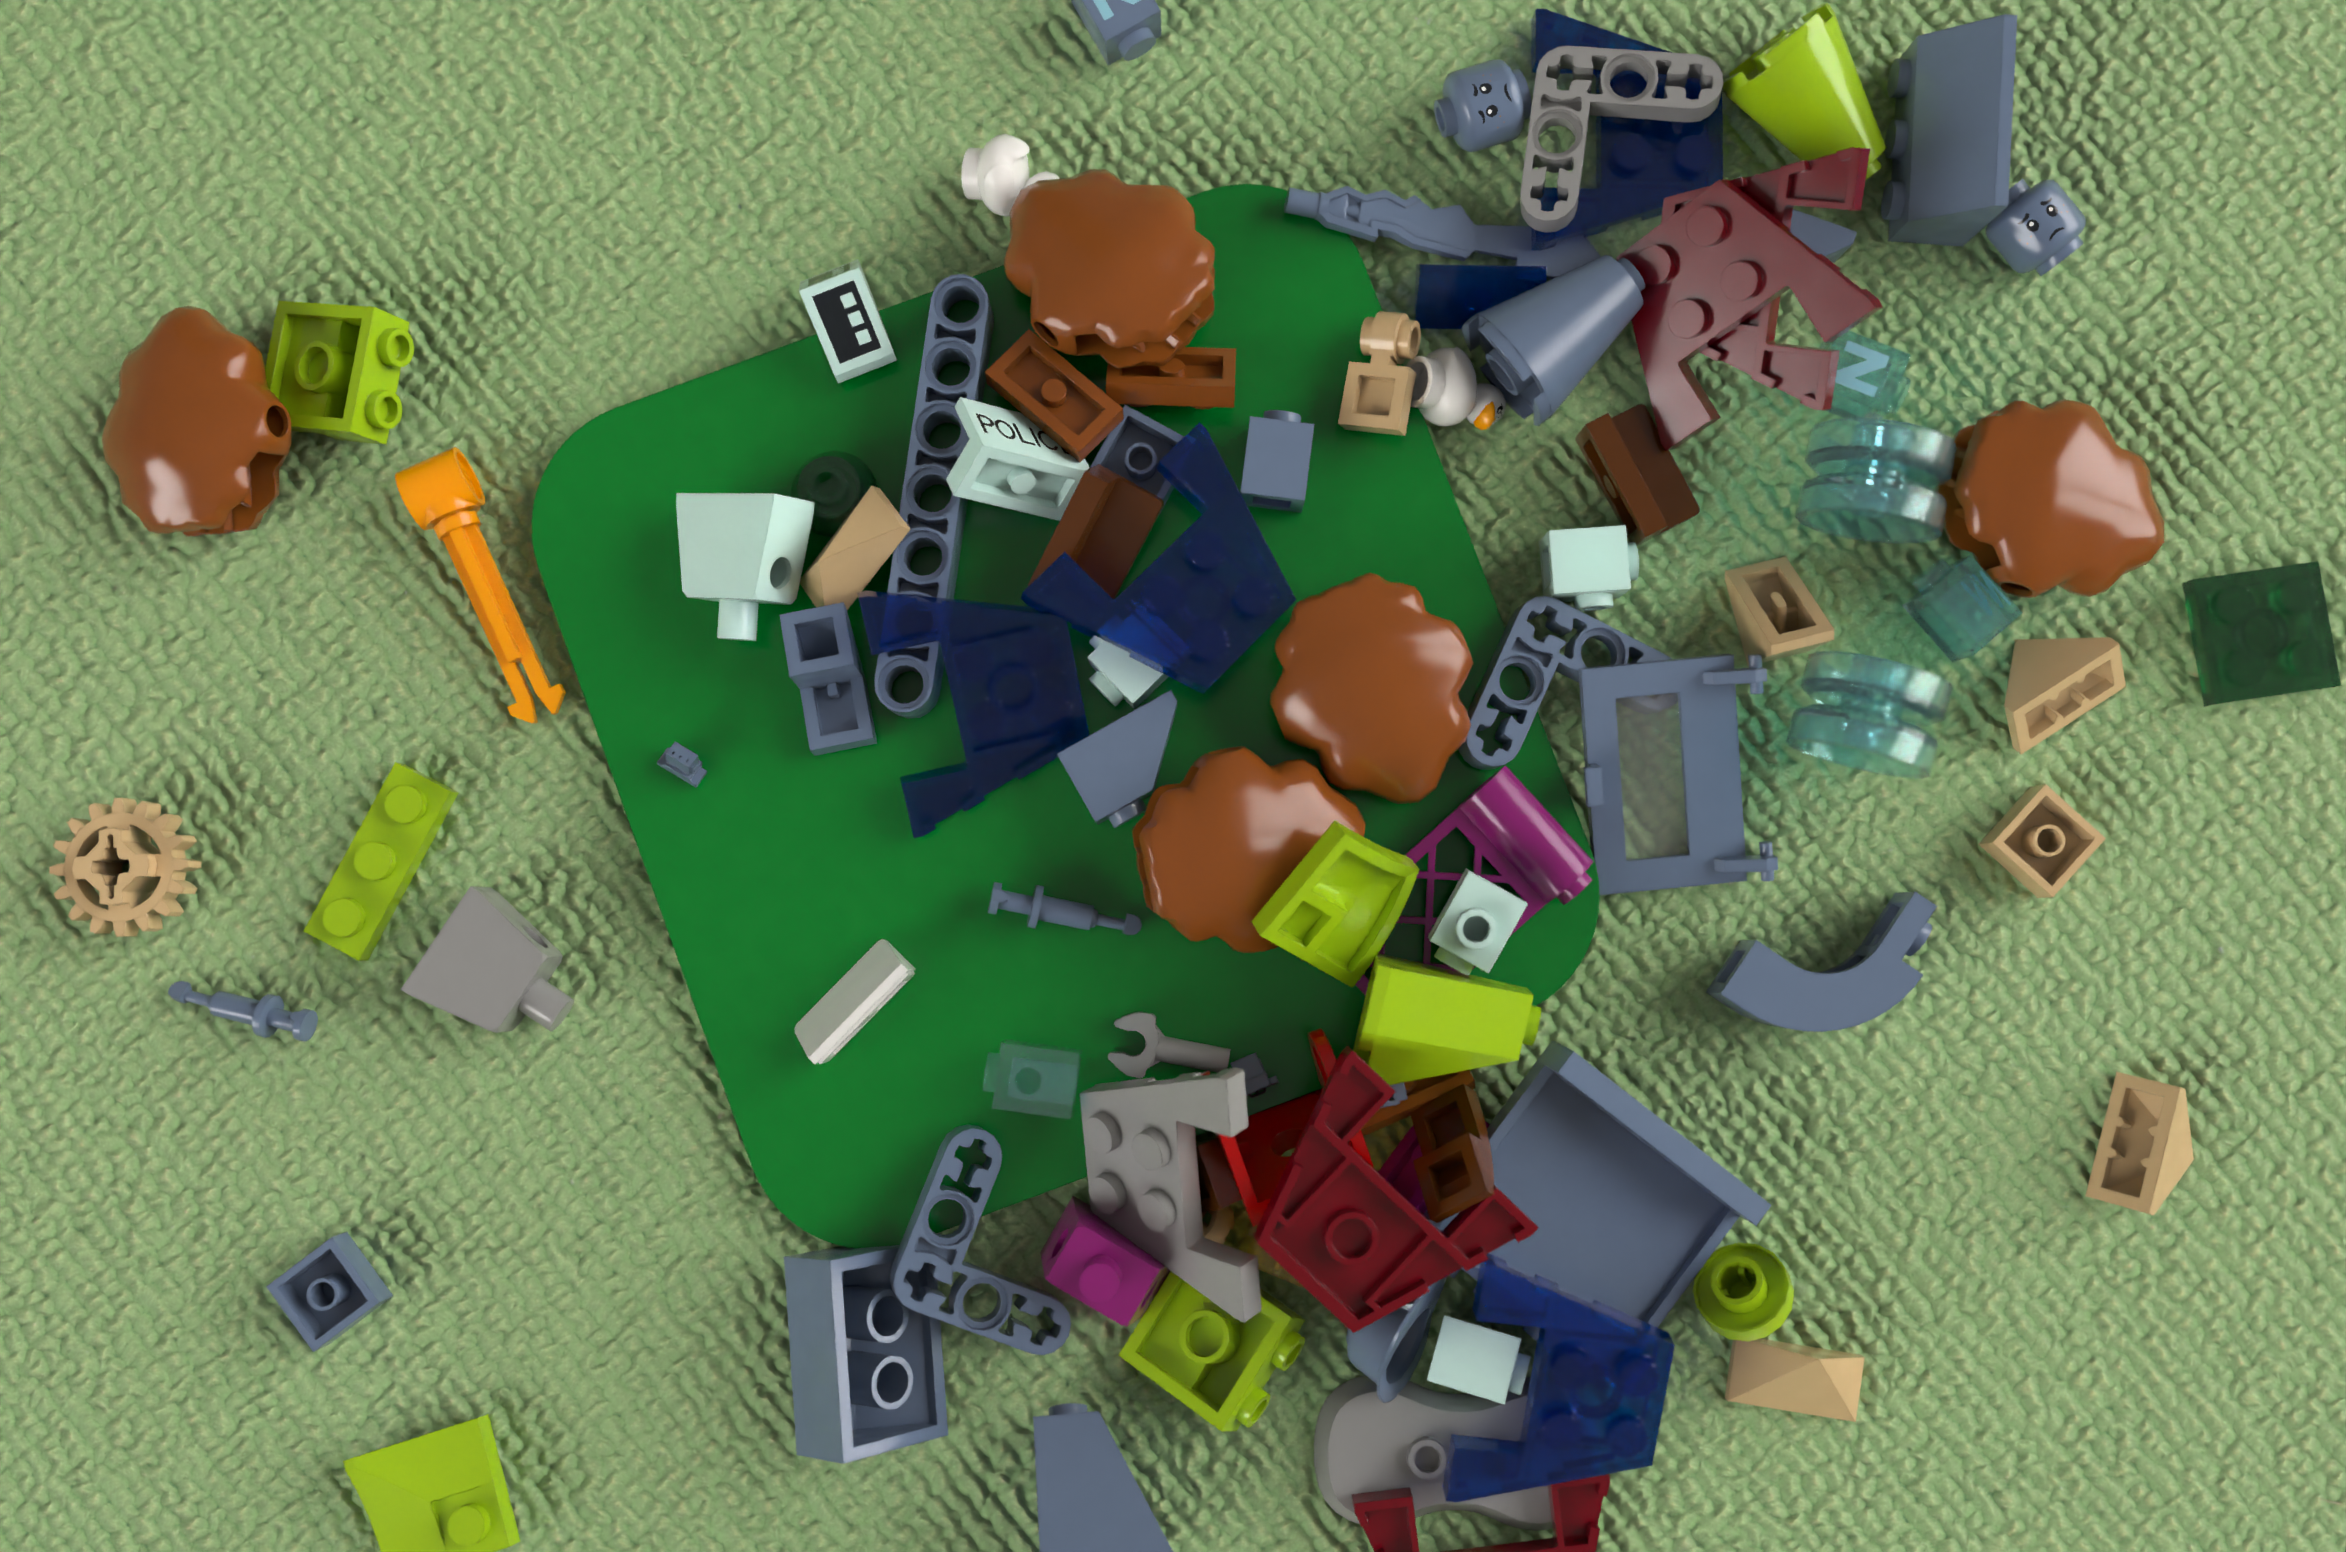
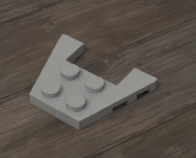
M1229 1068L1211 1075H1201V1072L1182 1074L1175 1079L1156 1081L1155 1077L1101 1083L1081 1092L1080 1103L1091 1212L1235 1319L1246 1322L1261 1311L1258 1257L1206 1239L1203 1236L1195 1126L1228 1137H1232L1248 1127L1244 1070Z

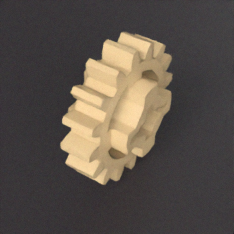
M114 798L112 807L108 804L100 803L89 805L91 821L71 818L67 822L75 836L72 841L55 840L53 847L59 852L66 854L65 862L50 866L49 873L65 876L66 885L60 887L54 893V896L58 900H74L76 902L68 915L72 921H88L91 919L90 932L95 934H110L114 930L116 937H135L138 935L139 928L142 931H159L163 929L160 914L180 917L184 913L176 898L179 894H196L198 888L186 881L185 877L186 872L200 869L201 861L186 859L185 850L191 848L197 841L195 836L175 834L183 820L179 815L163 814L160 816L161 804L155 802L141 801L137 805L135 799ZM151 837L157 844L159 850L153 844H151ZM123 863L130 864L129 872H122Z

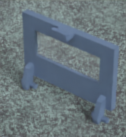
M1732 654L1578 668L1585 767H1583L1586 806L1588 807L1590 847L1597 868L1600 895L1747 881V872H1761V881H1774V870H1778V858L1773 855L1771 841L1759 842L1760 854L1745 855L1735 684L1750 683V694L1764 693L1763 682L1767 681V668L1762 667L1761 654L1748 655L1749 668L1734 669V655Z

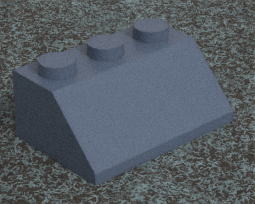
M2003 14L1919 35L1903 55L1893 61L1889 72L1887 89L1888 96L1896 98L1895 119L1891 120L1885 136L1886 149L1884 151L1885 157L1892 159V178L1885 186L1881 203L1882 218L1889 220L1888 241L1963 247L2008 207L2017 15Z
M900 1245L869 1248L839 1246L784 1257L796 1452L799 1456L845 1464L948 1435L940 1320L912 1311L902 1305L891 1289L889 1280L891 1265ZM924 1262L920 1271L908 1270L905 1279L912 1286V1295H917L922 1286L938 1290V1281L929 1272L930 1263Z

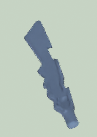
M1349 186L1327 193H1317L1289 187L1285 199L1284 213L1314 218V220H1318L1328 229L1373 242L1377 240L1378 236L1387 237L1412 249L1460 261H1465L1473 252L1516 260L1513 272L1554 279L1601 257L1580 228H1563L1557 232L1544 233L1534 230L1530 226L1475 225L1461 205L1432 209L1415 195L1404 200L1387 190L1365 195Z

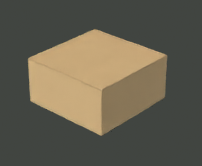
M2042 784L2031 786L1983 838L1979 845L2037 898H2050L2056 895L2106 838L2048 785Z

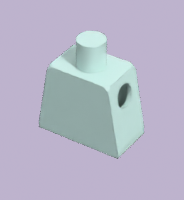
M676 493L682 591L687 598L719 602L718 639L756 641L759 604L791 605L797 599L815 502L774 493Z

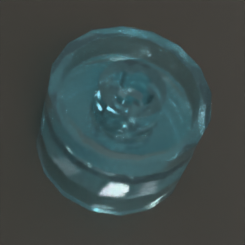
M1845 418L1817 423L1809 433L1805 462L1818 476L1806 480L1801 485L1795 518L1802 525L1813 530L1867 542L1900 544L1936 540L1943 532L1947 502L1933 488L1945 484L1952 478L1957 446L1952 438L1937 430L1899 421Z
M1816 651L1809 654L1801 687L1812 700L1820 704H1811L1794 710L1786 739L1787 744L1804 754L1853 769L1901 778L1922 779L1930 777L1938 743L1929 732L1918 726H1929L1945 721L1953 691L1952 684L1928 671L1888 659L1839 651Z

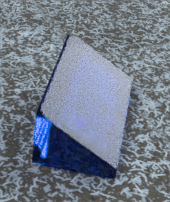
M1416 265L1414 320L1419 322L1420 329H1462L1464 322L1475 314L1545 283L1547 279V266Z

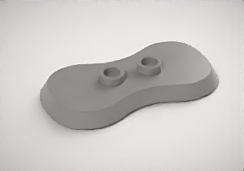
M1366 1375L1350 1379L1338 1386L1326 1398L1319 1412L1314 1435L1315 1474L1324 1500L1337 1514L1357 1524L1360 1523L1354 1512L1352 1494L1410 1487L1413 1496L1415 1518L1436 1511L1463 1510L1488 1516L1519 1529L1547 1530L1552 1528L1546 1470L1599 1464L1598 1434L1594 1417L1588 1404L1576 1391L1565 1384L1542 1377H1526L1521 1395L1508 1391L1504 1405L1469 1393L1448 1394L1436 1392L1411 1381H1408L1406 1386L1391 1402L1383 1403L1377 1396V1384Z

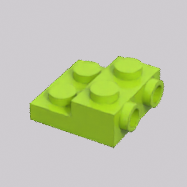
M278 301L265 372L269 390L275 394L290 415L291 431L317 433L342 441L386 445L389 429L396 427L402 417V403L396 392L401 367L408 365L414 354L413 339L408 333L410 322L371 306Z
M1170 1271L1122 1348L1119 1356L1221 1432L1237 1431L1241 1423L1247 1428L1253 1426L1265 1411L1271 1395L1263 1390L1275 1368L1286 1371L1299 1356L1305 1344V1338L1298 1334V1331L1305 1322V1319L1260 1288L1261 1311L1246 1322L1239 1321Z

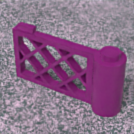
M1504 765L1405 854L1416 863L1428 853L1427 871H1419L1417 878L1427 879L1425 916L1400 915L1397 923L1424 924L1423 962H1415L1457 971L1445 963L1430 962L1431 941L1428 938L1432 925L1435 924L1438 918L1433 917L1434 879L1459 880L1463 874L1435 871L1436 845L1455 827L1474 845L1473 872L1490 882L1508 883L1528 903L1511 935L1554 898H1557L1565 905L1583 891L1592 881V878L1585 871L1591 866L1593 860L1514 773ZM1482 855L1500 875L1481 874ZM1385 943L1379 951L1380 954H1385ZM1365 974L1355 984L1364 995H1366L1369 978Z

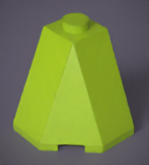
M1378 953L1373 961L1353 1051L1389 1085L1518 1061L1522 1044L1533 1046L1540 1023L1541 1007L1532 1006L1534 995L1525 987L1470 974L1468 976L1461 972Z

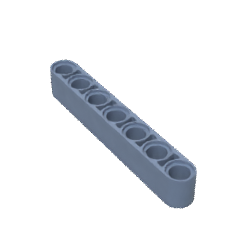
M965 274L951 275L943 279L935 287L931 297L899 511L901 517L910 527V531L893 551L874 679L875 692L880 702L896 715L907 719L920 718L928 714L936 706L940 695L968 499L953 496L952 494L950 502L944 509L938 512H928L920 508V498L922 493L932 485L941 484L949 487L946 478L969 441L955 405L960 397L983 403L986 382L985 371L988 369L994 328V313L984 286L974 277ZM970 300L979 305L978 312L974 318L965 323H956L947 318L949 309L956 302ZM960 361L970 367L968 377L958 385L948 386L938 381L940 370L950 362ZM942 423L958 425L961 428V434L953 446L938 449L929 444V436L936 426ZM932 546L942 551V562L935 572L923 576L912 573L910 562L917 550ZM915 609L930 611L933 615V624L926 636L920 639L905 638L901 632V624L908 612ZM907 671L920 673L924 686L921 695L910 703L896 702L892 695L894 680L900 674Z

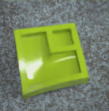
M1334 821L1251 922L1261 937L1353 988L1375 959L1395 927L1420 869L1406 855L1382 847L1339 822Z
M489 1414L343 1461L345 1471L354 1485L369 1517L381 1552H495L521 1542Z

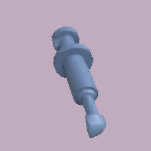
M994 882L988 913L996 915L997 909L1027 914V927L1036 928L1037 922L1040 920L1089 930L1094 928L1095 925L1122 930V933L1126 935L1137 934L1142 927L1141 920L1132 914H1127L1125 919L1098 914L1093 905L1043 895L1044 886L1035 885L1033 895L1029 896L1002 890V883Z
M185 981L175 982L168 990V994L175 1001L207 1006L213 1016L252 1025L254 1034L264 1038L272 1036L277 1029L292 1032L296 1040L308 1041L313 1036L318 1023V1016L314 1010L303 1009L295 1012L284 1010L283 999L273 994H267L261 1000L224 991H218L211 996L192 991L191 984Z

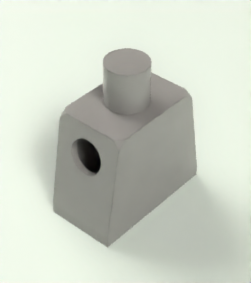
M470 886L401 988L402 991L412 997L496 1033L513 1031L525 1015L549 1031H553L566 1018L574 1004V999L548 982L562 961L563 955L503 896L491 887Z

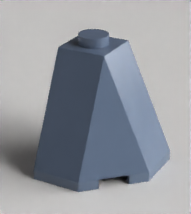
M1067 1403L1050 1407L1049 1415L1033 1417L1040 1552H1173L1099 1411L1088 1412L1087 1405Z

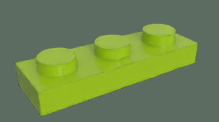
M395 762L303 932L358 961H368L459 793L405 764Z

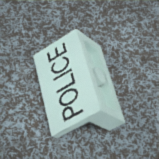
M960 397L955 405V409L966 430L969 441L946 478L953 496L1060 521L1084 472L1090 469L1085 458L1079 463L1022 413Z

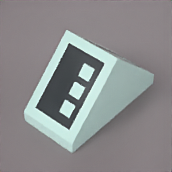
M858 259L800 282V295L838 384L897 361Z

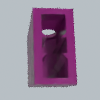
M1072 1196L1040 1252L1044 1277L1049 1283L1126 1327L1144 1315L1170 1273L1168 1268L1093 1214L1090 1205L1075 1196Z

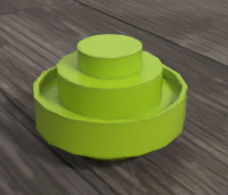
M1738 1242L1720 1247L1712 1253L1695 1276L1693 1294L1697 1309L1713 1331L1730 1340L1749 1342L1767 1337L1783 1325L1792 1310L1794 1289L1788 1271L1773 1252L1758 1244Z

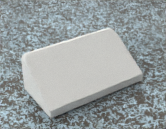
M879 940L796 1024L794 1028L795 1034L807 1057L815 1065L829 1062L916 974L914 972L916 968L887 940Z

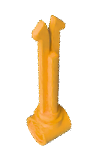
M453 447L395 474L396 485L409 513L423 530L434 529L439 541H443L517 702L507 707L510 715L532 724L538 723L533 695L519 667L521 663L536 695L551 714H558L566 694L562 684L551 687L479 528L481 522L477 512L481 509L482 505H485V496L469 461L457 447Z

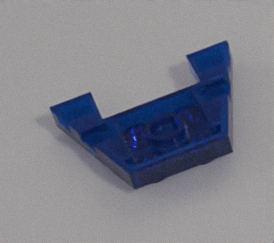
M1535 9L1531 20V73H1536L1540 60L1548 51L1561 46L1669 52L1547 9ZM1560 69V74H1572V70ZM1593 70V74L1596 76V94H1600L1599 85L1602 70ZM1629 70L1616 74L1611 80L1610 86L1617 95L1630 98L1641 94L1645 90L1647 82L1641 74ZM1658 74L1655 98H1664L1666 74ZM1687 78V83L1684 87L1686 91L1685 98L1691 100L1698 99L1699 93L1702 90L1700 88V79ZM1722 93L1715 111L1709 117L1696 122L1596 116V189L1580 188L1578 208L1574 219L1567 227L1557 232L1548 233L1534 230L1531 227V250L1541 251L1555 247L1559 241L1582 234L1585 238L1606 232L1609 226L1641 217L1643 221L1662 215L1664 198L1707 187L1718 180H1723ZM1545 187L1543 197L1538 198L1541 201V210L1547 212L1554 211L1555 203L1561 201L1557 197V188Z
M1199 422L1159 461L1156 467L1202 514L1116 599H1112L1065 552L1023 591L1021 599L1028 606L1040 612L1044 609L1072 624V628L1091 638L1097 636L1129 652V657L1204 694L1293 605L1296 598L1207 429Z
M877 591L858 592L872 655L935 641L940 642L965 761L900 777L914 838L925 836L937 829L935 824L961 809L966 812L985 800L984 796L1016 777L1019 780L1058 758L1057 754L1090 736L1067 619L1062 610Z
M1486 1254L1488 1260L1480 1263L1473 1303L1476 1321L1540 1328L1520 1440L1511 1441L1451 1434L1443 1481L1446 1501L1461 1502L1652 1466L1675 1348L1669 1332L1599 1301L1587 1302L1560 1290L1558 1283L1538 1274L1531 1277L1508 1267L1506 1260L1493 1254Z

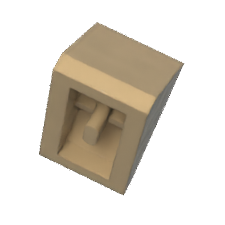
M1786 556L1725 571V583L1748 666V655L1761 654L1763 663L1808 652L1834 640V628Z

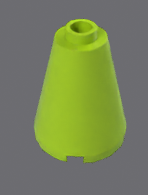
M1826 2L1802 16L1804 24L1799 28L1795 29L1792 27L1787 31L1784 29L1729 73L1730 77L1723 80L1722 90L1729 99L1801 161H1809L1835 154L1837 151L1852 147L1870 149L1866 173L1867 180L1882 167L1877 158L1885 151L1886 146L1835 12Z

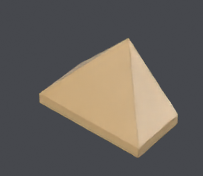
M871 485L802 575L800 585L816 607L844 602L848 610L910 531V527L880 488Z
M2111 637L2015 640L2004 708L2012 746L2017 752L2023 754L2126 687L2120 644Z
M2116 1072L2085 1196L2155 1215L2194 1161L2186 1089Z
M1761 1338L1749 1342L1733 1340L1725 1399L1730 1402L1856 1422L1865 1357L1859 1354Z

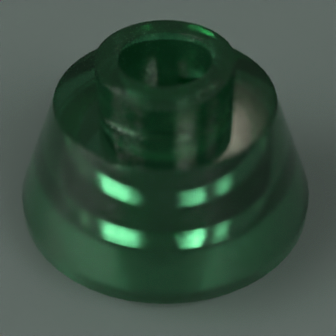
M829 451L815 455L800 467L792 483L791 497L815 502L810 530L822 536L832 537L871 485L877 487V483L869 467L858 457L846 452Z

